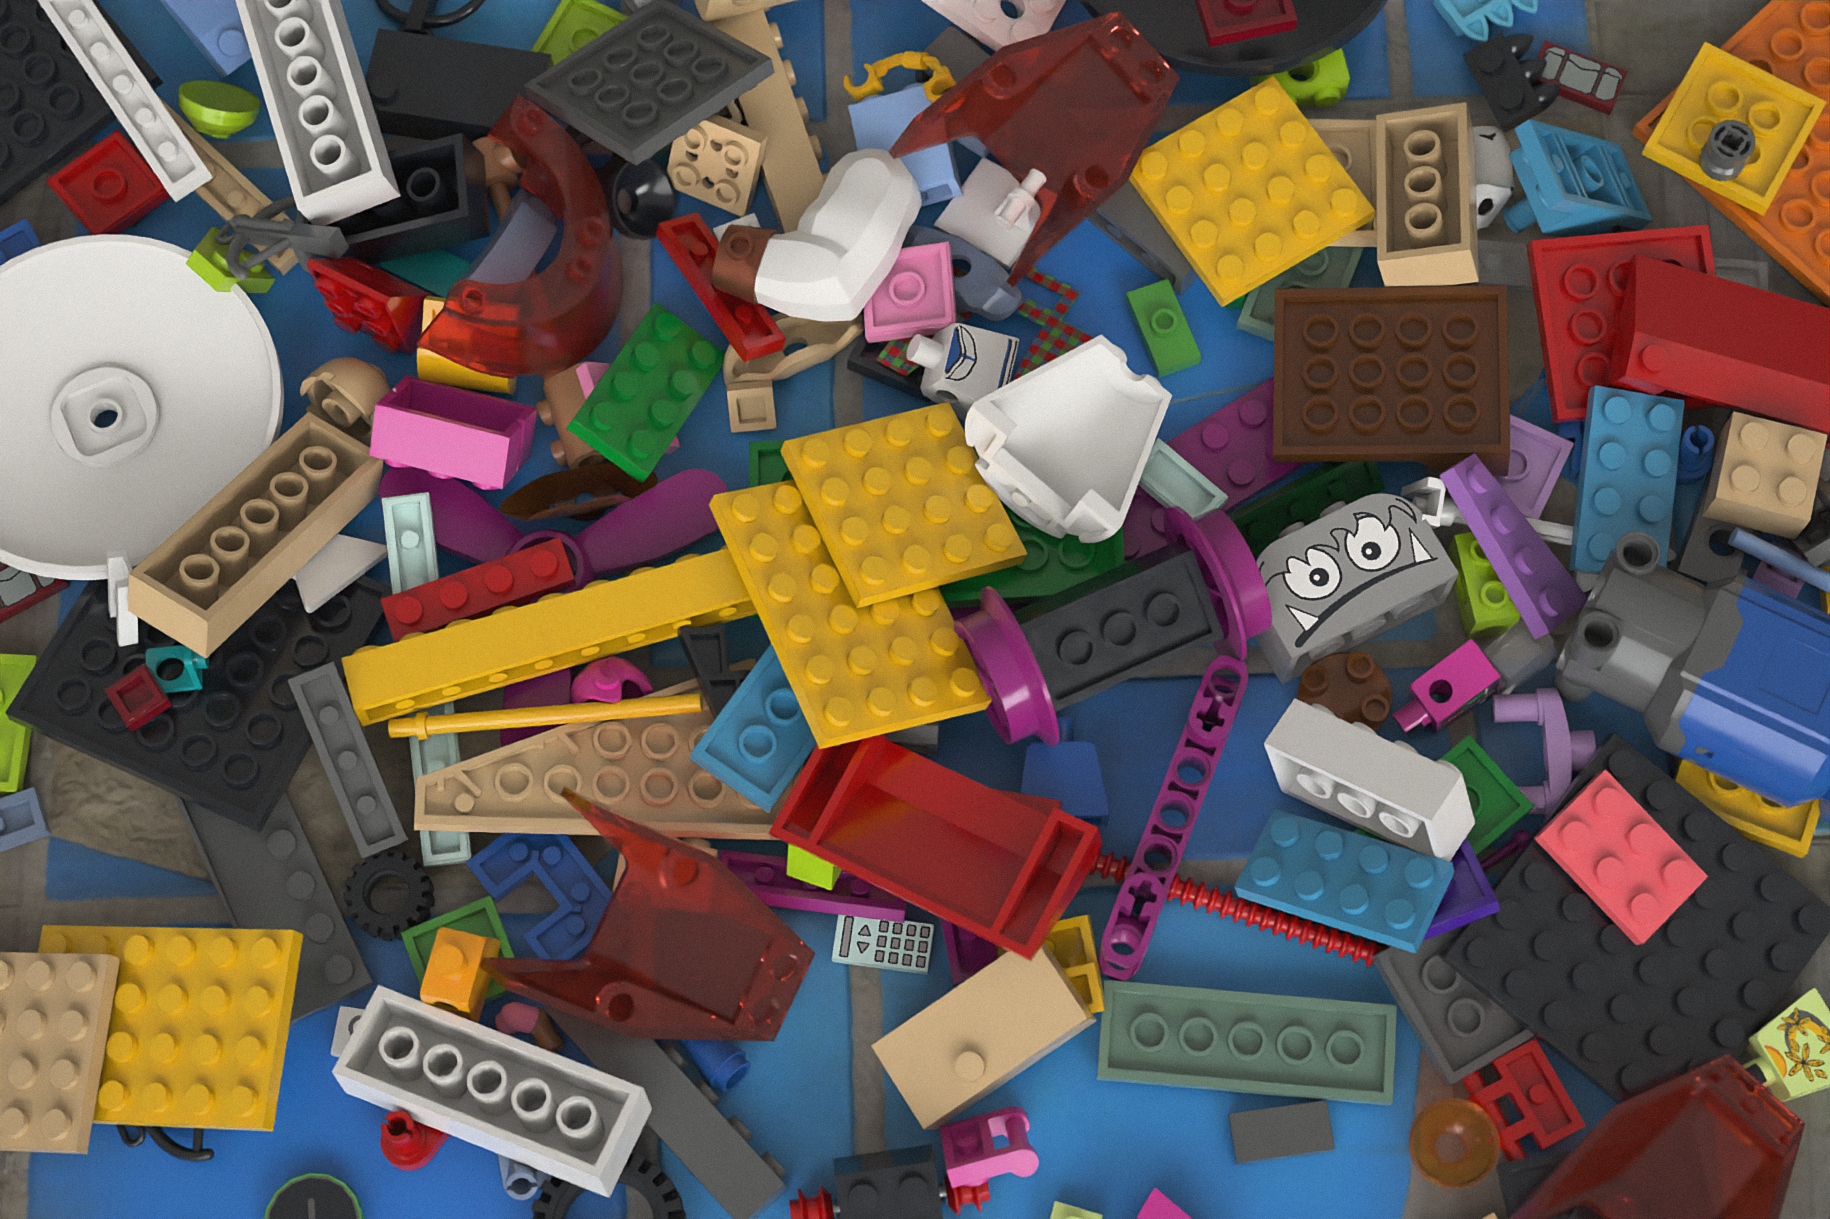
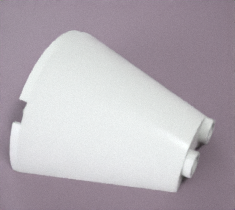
M1102 334L976 400L970 407L965 420L967 445L975 446L980 458L975 463V466L986 484L997 494L999 499L1019 517L1039 530L1060 539L1066 533L1079 536L1078 538L1081 543H1094L1106 540L1123 525L1172 394L1163 388L1160 382L1153 376L1148 374L1140 376L1133 373L1126 365L1127 356L1124 351L1112 344Z

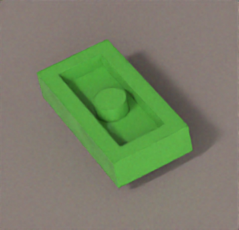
M1168 278L1126 293L1125 301L1158 378L1201 363L1202 356Z

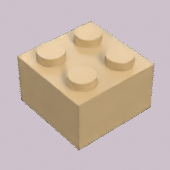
M1733 412L1720 431L1702 516L1795 540L1811 520L1827 434Z

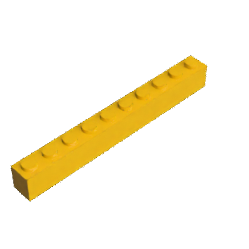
M726 544L719 551L702 556L698 554L685 555L677 559L674 564L656 569L653 567L639 568L630 573L628 577L614 581L597 580L587 584L579 591L568 594L551 593L541 597L536 603L519 608L516 606L502 607L495 610L491 616L477 620H456L449 623L445 629L431 633H410L403 636L399 642L382 647L375 645L361 647L354 651L353 655L343 657L341 660L353 709L364 727L677 637L679 628L712 627L758 613Z

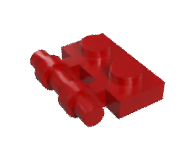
M1536 1038L1490 1063L1499 1079L1493 1084L1487 1086L1478 1070L1461 1079L1470 1094L1467 1097L1470 1106L1474 1112L1479 1110L1492 1133V1136L1489 1137L1496 1151L1502 1150L1508 1162L1528 1158L1518 1141L1528 1134L1531 1135L1539 1151L1586 1126ZM1508 1095L1522 1119L1511 1126L1496 1102L1497 1099Z

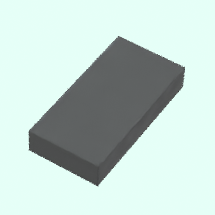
M1326 1100L1230 1113L1228 1115L1236 1165L1327 1153L1335 1150Z

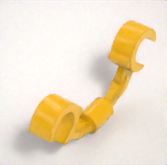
M905 51L904 53L878 60L872 65L864 63L869 76L866 82L858 87L853 84L847 75L844 76L843 86L854 101L860 103L863 98L878 95V93L884 90L881 77L889 69L900 65L907 69L926 70L929 67L934 71L933 77L923 84L925 96L936 110L941 112L952 110L963 99V96L954 86L956 82L952 78L949 69L946 66H942L937 58L929 56L926 52ZM952 87L946 93L940 95L945 89Z

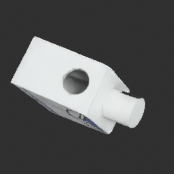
M952 323L935 333L932 340L916 334L909 343L906 358L925 367L920 387L923 395L937 404L949 402L956 416L965 421L970 407L976 400L1010 383L1019 339L961 323Z

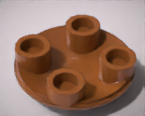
M1337 652L1316 660L1303 671L1298 686L1297 700L1310 706L1314 703L1323 705L1337 718L1353 724V722L1363 723L1376 732L1382 727L1389 716L1392 706V689L1387 676L1370 655L1364 652Z

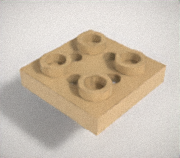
M712 114L690 129L685 135L673 141L666 172L673 189L740 217L746 216L751 211L768 135L720 115ZM690 152L695 155L697 154L698 156L694 158L693 156H691ZM705 177H709L708 180L714 182V185H710Z

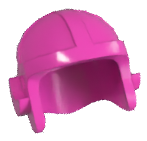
M610 655L591 662L579 672L571 686L570 700L571 704L600 701L618 702L623 699H635L652 694L653 688L648 677L638 667L626 659Z

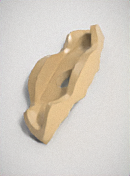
M781 312L771 317L786 337L783 350L743 362L730 344L726 351L723 365L725 385L762 380H783L815 364L824 362L862 334L865 328L864 316L860 312L856 318L849 321H817L788 316ZM793 343H804L808 346L788 356L783 354L784 350Z

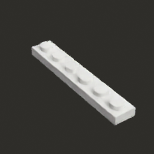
M38 0L174 201H179L212 179V174L92 0Z

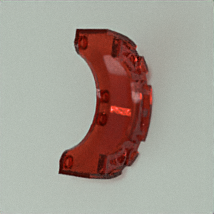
M517 94L491 127L487 137L527 157L518 185L542 200L559 220H564L561 247L548 268L525 281L510 284H490L469 279L457 282L447 294L441 311L421 333L416 343L418 346L473 371L508 379H514L517 375L540 374L541 377L554 375L572 367L575 363L592 353L606 338L615 323L620 310L624 283L620 249L606 199L592 165L575 140L559 123L543 109Z

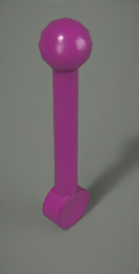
M1526 830L1516 831L1512 841L1480 862L1483 871L1492 867L1517 848L1524 847L1531 837L1530 833Z

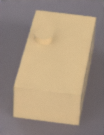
M1467 103L1376 115L1377 262L1385 287H1430L1479 282L1475 135Z
M1044 941L1032 961L1008 951L872 1044L871 1047L924 1130H937L939 1126L952 1120L1097 1020Z

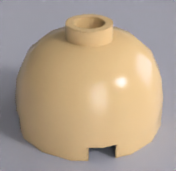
M339 357L331 359L315 369L302 382L300 388L301 397L307 392L311 402L306 410L364 445H371L375 405L391 391L386 375L376 365L357 358Z

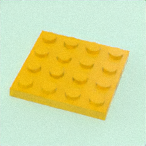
M1274 76L1126 159L1122 164V171L1221 307L1374 219L1376 211Z
M949 402L787 440L783 443L780 452L856 608L1023 563L1027 556V552L999 497L990 489L977 470L975 463L979 459L973 447L967 445L965 432Z

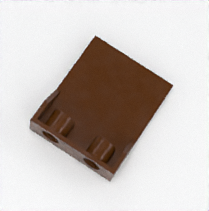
M1507 285L1275 289L1273 462L1415 461L1446 471L1459 461L1475 453L1492 476H1508L1510 461Z

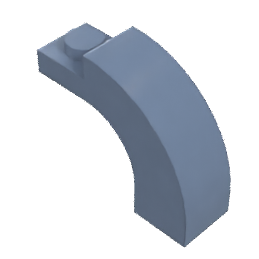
M522 187L512 198L498 229L470 267L449 287L444 298L507 305L529 277L551 243L558 229L554 226L558 215L542 199L534 197Z

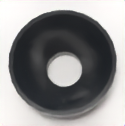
M651 159L644 160L638 165H634L627 160L618 164L607 177L603 202L607 217L613 227L621 235L629 239L648 240L656 238L658 223L671 220L675 211L674 189L665 170ZM621 189H624L631 198V208L627 214L623 213L618 206L617 198Z

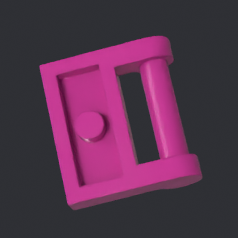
M1017 1106L1007 1107L939 1126L946 1169L952 1188L960 1185L977 1186L988 1181L990 1177L1007 1172H1012L1016 1176L1026 1177L1037 1170L1039 1165L1038 1156L1035 1148L1029 1144L1027 1133L1030 1124L1025 1110ZM1001 1134L1005 1135L1008 1138L1009 1146L995 1150L993 1137Z

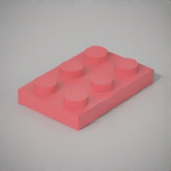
M1606 769L1598 772L1534 837L1544 850L1635 945L1644 944L1708 877Z

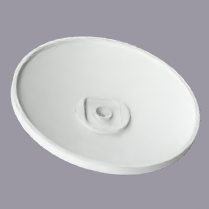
M101 234L56 241L23 253L0 266V562L44 577L64 580L108 579L107 551L126 548L132 568L134 569L278 440L284 408V385L279 356L272 336L258 309L236 283L230 288L231 292H217L185 264L192 252L170 243L131 235ZM112 410L118 413L116 421L111 426L106 428L95 426V419L101 412Z

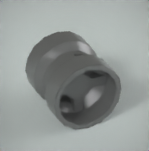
M1726 120L1718 123L1712 129L1699 156V163L1703 172L1711 179L1717 181L1735 179L1743 171L1756 145L1752 130L1744 123L1736 120Z

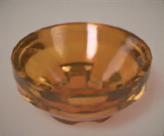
M1446 1098L1427 1105L1416 1116L1408 1135V1150L1412 1163L1425 1180L1444 1189L1461 1190L1471 1188L1482 1182L1492 1172L1497 1164L1500 1153V1139L1494 1122L1482 1108L1464 1099ZM1450 1133L1461 1140L1464 1152L1460 1160L1446 1162L1438 1156L1435 1150V1143L1440 1135Z

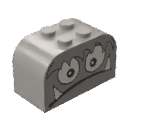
M1385 493L1371 494L1348 505L1344 501H1340L1321 512L1320 519L1306 526L1303 522H1297L1287 527L1278 535L1280 539L1271 543L1260 554L1256 563L1268 593L1272 623L1268 631L1254 637L1282 685L1301 676L1303 671L1316 660L1332 653L1348 652L1445 603L1459 573L1426 519L1422 521V512L1414 504L1402 497Z

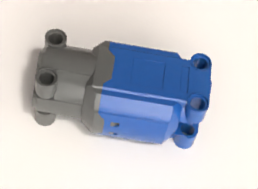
M1634 531L1623 535L1615 549H1611L1555 665L1557 669L1552 680L1553 688L1556 687L1560 697L1568 702H1583L1595 691L1643 713L1642 718L1656 747L1786 808H1792L1815 799H1820V814L1830 824V615L1741 574L1702 585L1658 565L1660 557L1659 544L1649 534Z

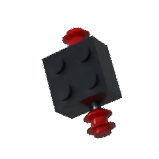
M932 1144L834 1158V1176L838 1198L834 1199L835 1204L832 1202L831 1193L823 1185H820L817 1196L806 1198L799 1188L798 1199L789 1200L791 1219H835L834 1214H836L837 1219H943L941 1204H945L944 1197H947L948 1207L957 1216H960L962 1207L966 1204H974L978 1212L981 1213V1202L990 1201L988 1181L977 1186L960 1185L952 1188L948 1173L946 1172L944 1176L945 1187H943L942 1183H938Z

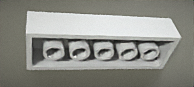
M235 0L297 209L313 225L325 226L400 197L401 195L341 1Z
M380 985L377 986L332 1070L333 1075L347 1094L390 1111L399 1110L406 1112L415 1121L608 1198L652 1110L644 1088Z

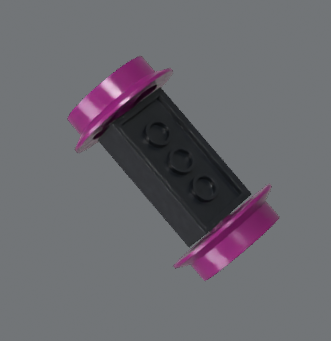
M1171 506L1164 513L1166 546L1014 612H1011L995 589L990 586L982 588L980 593V611L955 621L954 631L964 640L977 667L976 672L986 695L992 698L991 703L984 711L992 726L1006 744H1013L1035 734L1046 745L1054 747L1058 745L1060 739L1056 711L1210 643L1220 655L1224 654L1244 662L1247 653L1246 640L1271 628L1272 612L1268 593L1257 563L1242 534L1222 510L1215 508L1192 518L1179 506Z

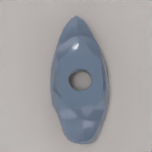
M912 224L908 229L901 248L949 241L952 260L963 259L970 263L971 270L966 276L961 278L954 277L957 313L974 312L990 321L997 322L1010 316L1024 303L1023 296L1013 279L989 254L979 250L956 235Z

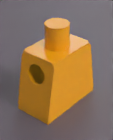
M439 927L421 986L420 996L422 1002L478 1023L502 941L457 929ZM444 1002H445V1003H449V1004H451V1005H453V1006H455V1007L446 1006V1005H444Z

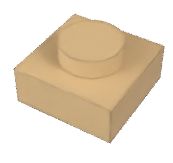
M772 380L726 384L731 433L777 429Z

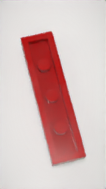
M698 212L658 223L656 237L742 361L747 362L783 350L786 337L762 304L757 306L713 286V265L719 242Z
M558 537L380 600L393 641L396 643L403 636L410 633L422 632L427 634L445 629L449 623L456 620H477L491 615L499 608L517 606L575 586L577 583L562 540Z

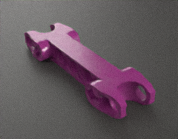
M1222 654L1214 659L1205 671L1151 815L1104 931L1098 956L1102 976L1115 981L1127 982L1138 973L1246 690L1248 671L1243 661ZM1219 669H1230L1238 676L1239 683L1219 675L1212 676ZM1216 689H1224L1229 693H1220ZM1206 724L1213 726L1211 732L1204 730ZM1183 767H1193L1200 772L1202 780L1193 784L1186 783L1179 777L1177 771ZM1170 809L1177 810L1183 814L1186 823L1178 827L1169 826L1162 820L1161 813ZM1150 853H1160L1167 858L1169 867L1161 871L1152 870L1145 864L1144 857ZM1137 903L1144 905L1140 915L1132 911ZM1118 943L1126 944L1131 947L1134 953L1120 955L1111 946ZM1108 962L1117 964L1126 969L1117 970L1111 967Z

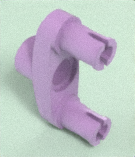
M1556 687L1536 688L1535 693L1493 695L1492 713L1494 723L1536 721L1537 726H1541L1545 781H1542V786H1522L1517 788L1534 805L1533 810L1528 814H1544V818H1546L1570 786L1571 774L1579 773L1595 753L1593 730L1569 731L1563 703Z

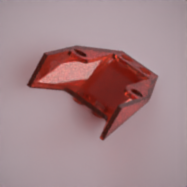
M1116 11L1003 46L913 118L888 153L896 159L963 137L973 136L978 138L1020 184L1031 169H1036L1045 175L1046 183L1042 185L1034 196V200L1040 207V215L1006 280L1013 288L1128 182L1180 76L1120 11Z
M564 786L561 796L623 855L625 869L585 953L577 959L483 957L479 967L504 989L630 1038L774 1041L813 960L815 952L715 856Z

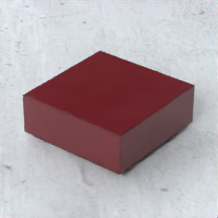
M145 663L105 689L106 694L122 720L132 732L173 705L154 673Z

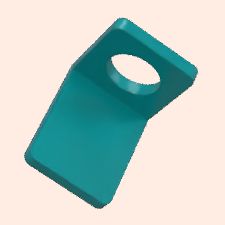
M185 645L149 648L146 650V665L152 670L165 693L194 689L200 690L203 689L202 669L209 667V656L204 658ZM177 658L184 663V671L181 676L171 681L159 678L156 672L159 664L165 659Z

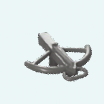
M293 194L273 202L252 218L247 214H239L232 217L215 236V241L218 244H230L226 254L227 267L235 277L241 280L248 278L249 273L247 270L285 248L293 249L304 272H310L306 264L309 259L317 258L316 254L339 259L349 246L340 228L304 224L306 217L299 210L297 211L295 223L286 218L282 221L271 220L278 214L296 206ZM232 228V230L234 231L232 235L223 238L224 235ZM246 244L270 246L246 261L239 263L240 253Z

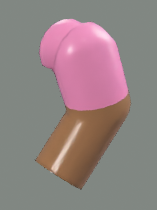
M512 1002L504 1005L501 1012L495 1017V1026L503 1034H515L517 1031L531 1034L539 1048L553 1053H557L565 1047V1043L551 1019L542 1008Z

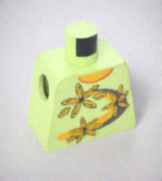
M1816 988L1794 1001L1748 1039L1750 1044L1746 1049L1753 1060L1733 1070L1738 1086L1747 1096H1751L1769 1086L1776 1099L1782 1103L1830 1087V1011Z

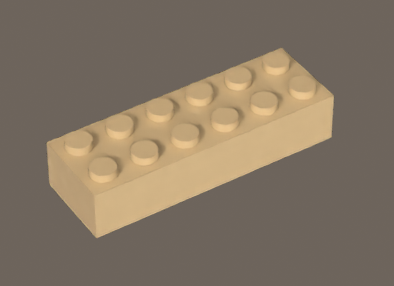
M308 412L129 573L128 611L204 658H207L379 494L378 488L381 483L384 459L369 456L370 447Z

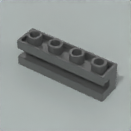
M332 661L290 678L288 683L362 859L407 841L408 834L363 726L353 709L350 695L336 662Z

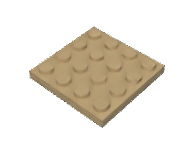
M0 952L1 1151L87 1154L120 958L110 954Z

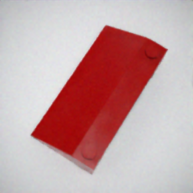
M1635 254L1632 257L1605 387L1649 395H1657L1665 390L1684 394L1827 434L1825 448L1830 449V309Z
M885 734L819 749L818 745H816L769 831L770 835L1029 961L1033 960L1081 887L1103 844L1098 827L1055 807L1049 816L887 740Z

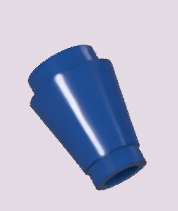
M699 1022L692 1024L679 1040V1044L685 1049V1052L712 1089L719 1088L723 1093L730 1092L743 1081L750 1070L751 1064L745 1059V1051L705 1028Z

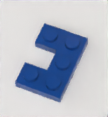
M504 833L466 862L496 903L536 874L561 906L523 935L525 941L553 977L630 918L625 908L566 834Z

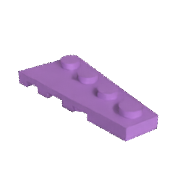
M1475 453L1459 461L1439 475L1534 639L1550 633L1585 605L1588 597Z

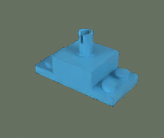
M1531 119L1515 128L1521 144L1519 148L1509 153V157L1526 197L1503 210L1504 220L1514 233L1520 234L1526 228L1538 222L1542 233L1559 237L1603 234L1616 225L1639 230L1653 221L1618 143Z

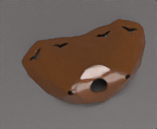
M614 463L580 466L579 469L547 474L529 482L503 500L498 511L524 521L569 517L577 521L592 520L604 514L607 509L633 500L656 487L659 478L654 472H651L641 484ZM585 491L593 495L594 499L576 505V498L580 493ZM554 504L555 508L550 509V505Z

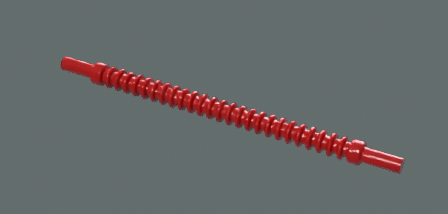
M1100 848L1088 874L1093 875L1097 871L1101 873L1103 880L1107 879L1108 876L1114 877V882L1119 884L1121 880L1126 879L1131 863L1127 862L1128 858L1126 855L1122 856L1121 859L1114 858L1113 851H1110L1108 855H1104L1101 853ZM1152 864L1148 865L1150 869H1154V866ZM1176 873L1167 896V901H1172L1174 897L1179 898L1180 905L1182 906L1186 902L1193 903L1194 910L1204 906L1207 914H1211L1213 910L1218 911L1221 919L1225 918L1226 915H1230L1234 923H1237L1239 919H1243L1246 921V927H1251L1253 923L1259 925L1260 932H1263L1265 928L1272 929L1273 936H1277L1279 932H1282L1288 941L1292 936L1299 938L1298 943L1300 945H1303L1305 941H1309L1312 943L1313 949H1317L1319 945L1324 946L1327 954L1331 950L1338 951L1339 958L1349 954L1352 956V962H1357L1359 958L1365 960L1366 967L1374 963L1371 956L1390 946L1387 944L1380 946L1378 941L1372 940L1368 942L1365 940V937H1353L1350 932L1345 931V933H1341L1337 928L1332 927L1329 929L1325 927V924H1314L1311 922L1312 920L1306 918L1301 920L1297 915L1292 914L1290 916L1281 910L1274 911L1269 906L1261 907L1259 903L1247 902L1241 897L1234 898L1231 890H1228L1226 894H1222L1219 892L1218 886H1214L1212 890L1206 888V882L1204 881L1199 885L1193 884L1192 877H1188L1186 881L1180 879L1179 873Z

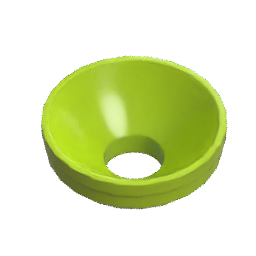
M188 81L180 85L178 92L179 108L192 123L193 129L214 138H229L230 135L237 134L238 131L249 127L257 120L261 105L259 98L248 90L219 81Z

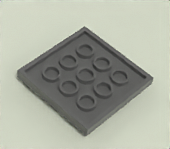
M655 0L526 83L524 88L528 100L634 165H638L642 161L651 158L654 153L678 137L685 135L690 129L712 114L721 111L724 106L745 92L755 88L760 82L775 72L770 57L667 0Z

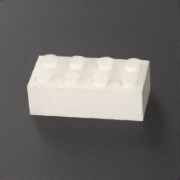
M1294 699L1264 742L1282 792L1396 846L1450 862L1475 824L1463 775L1458 768L1445 760H1437L1435 762L1421 756L1412 746L1405 742L1395 741L1393 743L1381 738L1363 723L1353 722V724L1339 719L1323 705L1314 703L1310 706Z

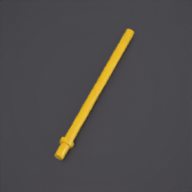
M701 693L623 699L618 702L600 701L433 716L424 711L417 712L415 717L389 719L388 732L390 738L417 736L420 741L430 740L431 735L698 713L703 711V701Z

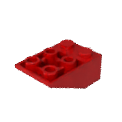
M355 257L309 259L306 265L315 281L314 286L321 292L325 300L324 305L330 309L334 317L333 322L338 327L353 335L360 331L373 337L372 341L389 353L395 354L399 350L413 356L422 340L424 299L427 296H432L430 293Z

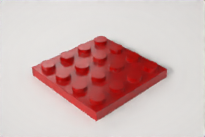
M1708 225L1531 240L1526 245L1553 423L1586 420L1589 389L1595 385L1603 387L1606 385L1632 257L1635 254L1716 276ZM1669 390L1655 395L1685 400L1683 411L1727 407Z

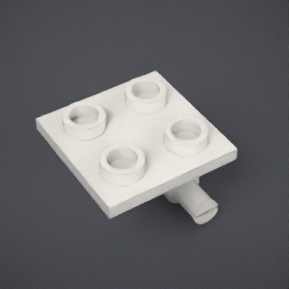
M982 158L962 185L963 196L954 197L935 222L934 228L943 233L963 238L979 250L989 254L998 264L1010 269L1058 202V197L1041 188L1047 180L1040 171L1031 169L1026 178L1023 179L990 160Z

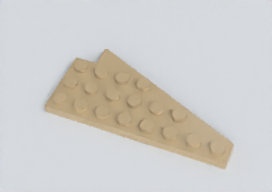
M746 659L729 666V671L752 670L756 665V659ZM696 678L640 698L701 693L703 701L702 712L568 723L417 777L414 830L780 840L770 835L769 831L803 771V766L772 810L767 813L689 759L691 752L714 722Z

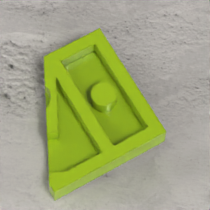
M212 227L185 263L217 292H231L230 288L236 283L245 293H267L276 280L263 268L264 262L247 270L249 273L247 279L241 280L235 277L229 271L226 263V254L230 244L221 245L215 241V236L220 231L217 227ZM242 249L239 263L246 261L255 254Z

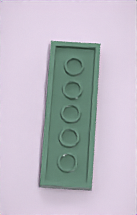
M1104 980L1103 994L1106 1011L1101 1012L1096 1080L1387 1106L1393 1103L1397 1005Z

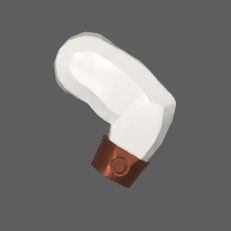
M866 148L846 154L831 168L818 198L806 209L799 220L796 231L779 234L777 230L737 224L729 225L723 233L717 248L712 274L713 286L757 306L759 304L765 305L788 316L817 321L853 320L859 315L890 272L897 260L907 231L917 218L922 205L918 182L902 160L886 150Z

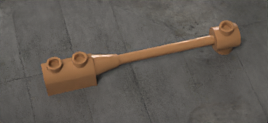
M489 136L477 139L471 143L484 154L487 196L492 198L499 222L501 223L511 202L508 192L517 186L518 178L516 174L526 170V162L520 148L511 138L503 140L500 137ZM534 268L523 283L522 288L541 341L539 345L544 379L542 388L546 398L536 403L537 411L542 421L548 427L555 424L559 435L558 439L550 442L551 452L560 466L564 467L569 464L571 470L579 469L580 466L609 463L611 462L609 459L566 429L586 400L576 369L583 362L578 364L574 362L562 338L558 336Z

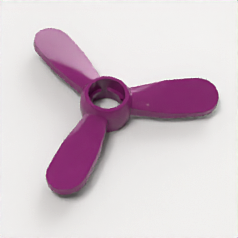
M412 466L405 468L392 467L382 477L378 488L382 510V498L429 492L436 547L477 565L560 537L574 574H576L575 580L577 585L569 587L562 594L582 590L587 584L599 578L659 562L714 535L720 529L709 507V503L714 494L729 492L725 482L713 472L701 468L684 470L657 483L656 487L637 498L620 504L576 537H573L567 532L551 528L534 530L524 535L479 494L455 478H437L430 475L428 470ZM540 598L517 605L516 607L519 608L536 603ZM573 667L505 686L502 710L571 704L570 690L574 681ZM565 724L500 729L501 747Z

